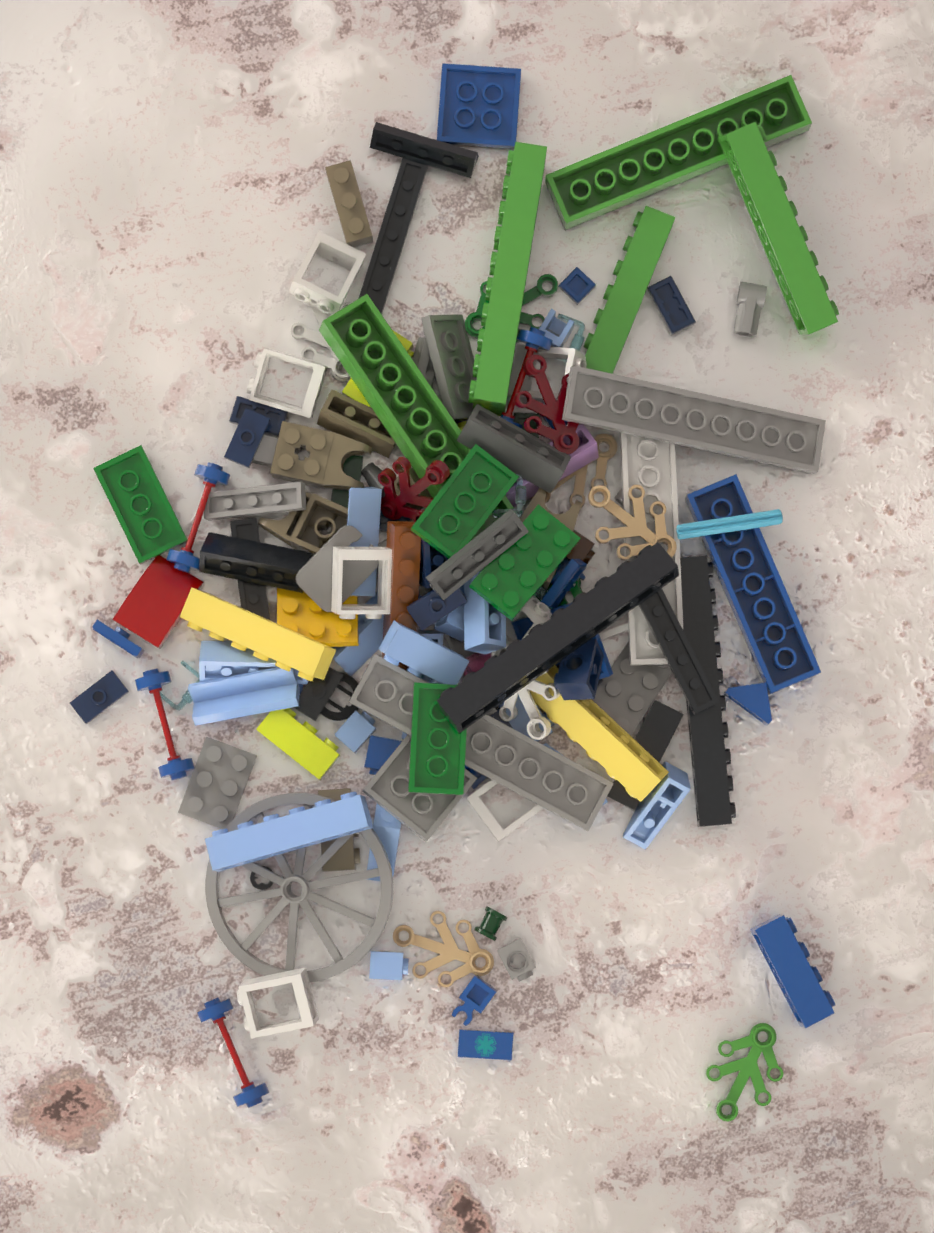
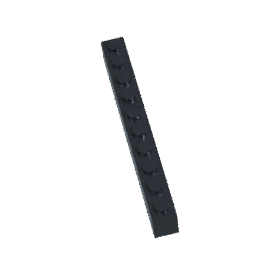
M657 542L653 546L648 545L639 552L638 557L631 562L625 561L617 568V572L610 577L605 576L601 578L589 592H582L577 595L573 603L565 609L560 608L551 615L550 620L543 625L537 624L529 631V635L522 640H515L510 643L505 652L499 656L495 655L485 662L484 667L477 672L472 671L462 679V683L455 688L450 687L443 691L437 702L440 710L456 731L460 734L679 576L678 565L661 544Z
M707 555L680 558L683 631L719 700V703L695 715L686 700L697 826L732 824V818H736L735 803L730 802L729 792L733 791L732 775L727 776V765L731 764L730 749H725L724 738H728L727 722H722V711H726L725 695H720L719 684H723L722 668H717V658L721 657L720 642H715L714 631H718L717 615H712V604H716L715 588L710 589L709 578H713V564L707 561Z

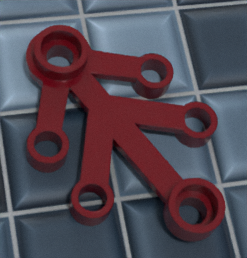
M532 355L524 361L523 370L527 376L535 378L545 404L533 399L528 391L517 393L514 397V403L519 408H527L550 419L555 430L543 425L541 419L537 416L527 418L524 422V428L528 433H536L553 441V446L558 451L569 455L575 452L579 446V437L576 433L579 423L568 421L566 425L564 420H562L569 373L562 377V387L557 399H555L545 374L547 369L546 360L540 355ZM534 361H538L540 363L539 370L534 368ZM520 395H524L526 397V404L520 402ZM530 420L536 422V429L530 427ZM564 436L570 439V445H566L563 442Z
M399 457L392 465L393 470L385 468L378 474V481L384 486L385 496L381 499L380 510L389 519L398 520L401 516H404L416 522L425 509L416 510L405 506V504L408 502L427 508L433 498L419 495V493L431 484H442L449 477L450 470L443 461L435 460L426 468L425 476L411 485L409 472L411 463L407 458ZM396 474L399 475L400 495L395 493L394 482Z

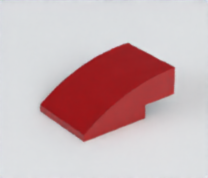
M161 555L155 557L112 619L161 649L173 628L179 623L181 612L191 588L199 590L204 583L190 573L175 569V564L167 561Z

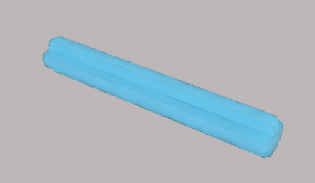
M777 509L679 524L676 526V533L678 539L681 540L779 525L783 522L781 510Z

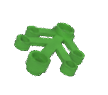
M766 1023L756 1024L750 1030L749 1036L731 1042L724 1040L719 1043L718 1052L724 1057H730L736 1050L751 1047L747 1057L720 1066L710 1065L706 1069V1076L711 1081H719L722 1076L739 1071L727 1098L719 1101L716 1106V1114L721 1120L728 1122L737 1117L738 1107L736 1103L749 1076L756 1092L754 1095L755 1102L760 1106H766L771 1102V1094L765 1088L757 1064V1060L762 1052L768 1066L766 1071L768 1079L774 1082L782 1079L783 1070L778 1066L772 1048L776 1042V1032L771 1025ZM761 1031L767 1033V1039L764 1042L758 1040V1034ZM723 1044H730L731 1051L728 1054L722 1052ZM712 1068L719 1070L717 1078L710 1077L709 1072ZM773 1068H777L780 1071V1075L777 1078L770 1076V1071ZM764 1092L767 1094L768 1099L766 1102L761 1103L758 1100V1095ZM724 1105L731 1106L730 1114L724 1115L721 1110Z

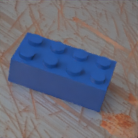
M777 915L750 929L799 1026L807 1028L834 1014L832 1007L835 1006V1002L829 991L821 988L819 983L823 979L816 966H810L806 959L810 957V954L805 944L797 941L794 933L798 931L790 917L785 918L784 915Z

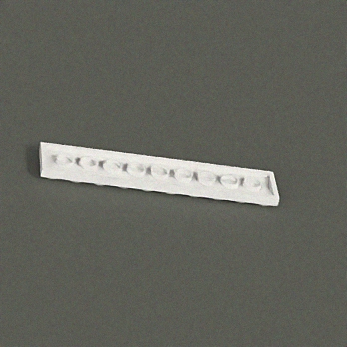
M620 432L623 509L634 517L633 504L628 497V491L633 485L642 486L645 490L643 502L646 525L649 530L655 533V521L649 513V508L656 501H660L666 506V513L664 514L666 532L676 542L677 548L672 559L678 565L679 576L662 589L683 629L680 542L676 533V526L679 525L675 444ZM633 489L632 496L635 498L641 497L640 490ZM655 505L653 512L657 515L662 514V508ZM640 536L624 538V542L631 546L648 543ZM660 543L665 551H667V545ZM625 547V557H626V556H629L630 551H629L628 548ZM632 556V557H630V559L625 560V561H630V562H631L633 559H635V558L638 557V556ZM639 605L628 612L630 665L668 664Z

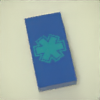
M459 1029L458 1057L512 1060L513 1033Z

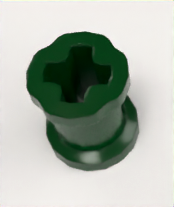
M486 906V914L480 925L476 926L474 930L495 941L497 938L495 935L501 923L506 921L508 917Z

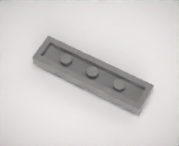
M293 482L210 492L204 510V519L211 521L306 510L305 483Z

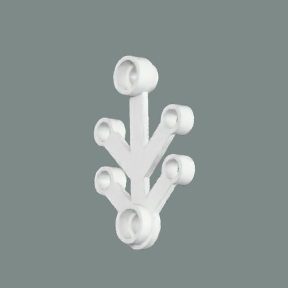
M304 302L307 306L312 307L319 326H321L323 320L328 318L326 313L319 310L317 306ZM344 302L340 310L351 304V302ZM302 323L292 325L291 334L293 338L297 340L306 339L329 348L333 358L317 353L313 347H305L301 352L302 359L308 360L304 357V354L307 351H312L314 357L308 361L327 366V368L331 369L333 377L340 382H348L351 379L348 373H341L339 371V367L342 364L321 333L306 328ZM302 327L304 332L298 336L294 334V329Z
M506 640V647L492 652L491 656L501 655L504 649L512 642ZM533 680L504 701V705L499 710V715L504 721L515 719L518 715L515 705L519 695L530 718L527 724V732L531 738L540 740L550 734L551 724L548 719L541 716L529 690L543 695L548 701L558 698L560 692L555 688L554 683L546 685ZM549 688L553 689L554 696L549 694ZM506 708L511 711V717L506 714ZM539 722L543 725L544 731L539 728Z

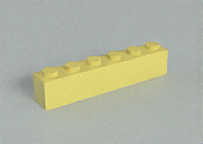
M191 588L180 618L189 621L188 627L202 632L203 628L210 631V637L222 642L227 638L232 641V647L245 652L249 648L254 651L253 656L267 662L269 658L276 660L275 666L286 671L294 668L299 671L297 676L309 681H313L314 677L324 680L336 652V649L195 588Z
M554 665L547 673L535 680L546 685L554 683L555 674L558 673L559 669ZM549 688V694L554 696L553 689ZM529 690L535 704L546 712L549 720L562 727L566 731L567 736L572 741L580 744L592 760L598 761L611 778L618 780L631 797L637 798L641 802L669 773L592 699L563 700L560 694L558 698L548 701L543 695Z

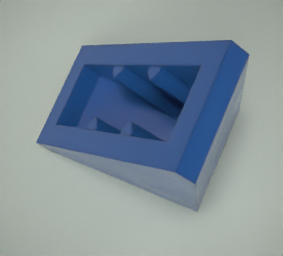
M766 682L731 687L723 693L767 726L772 721Z

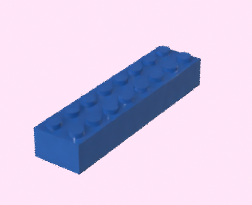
M737 474L687 494L685 497L694 522L753 513ZM760 528L701 536L763 683L766 682L768 695L821 673Z

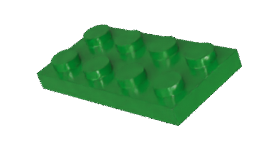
M475 444L410 530L449 559L472 540L519 476Z
M142 445L93 468L140 565L187 542L188 539Z
M539 504L523 522L529 532L484 567L469 586L511 621L581 539Z
M414 682L408 792L463 795L467 729L459 734L440 710L437 702L443 691L450 687L455 688L457 685Z

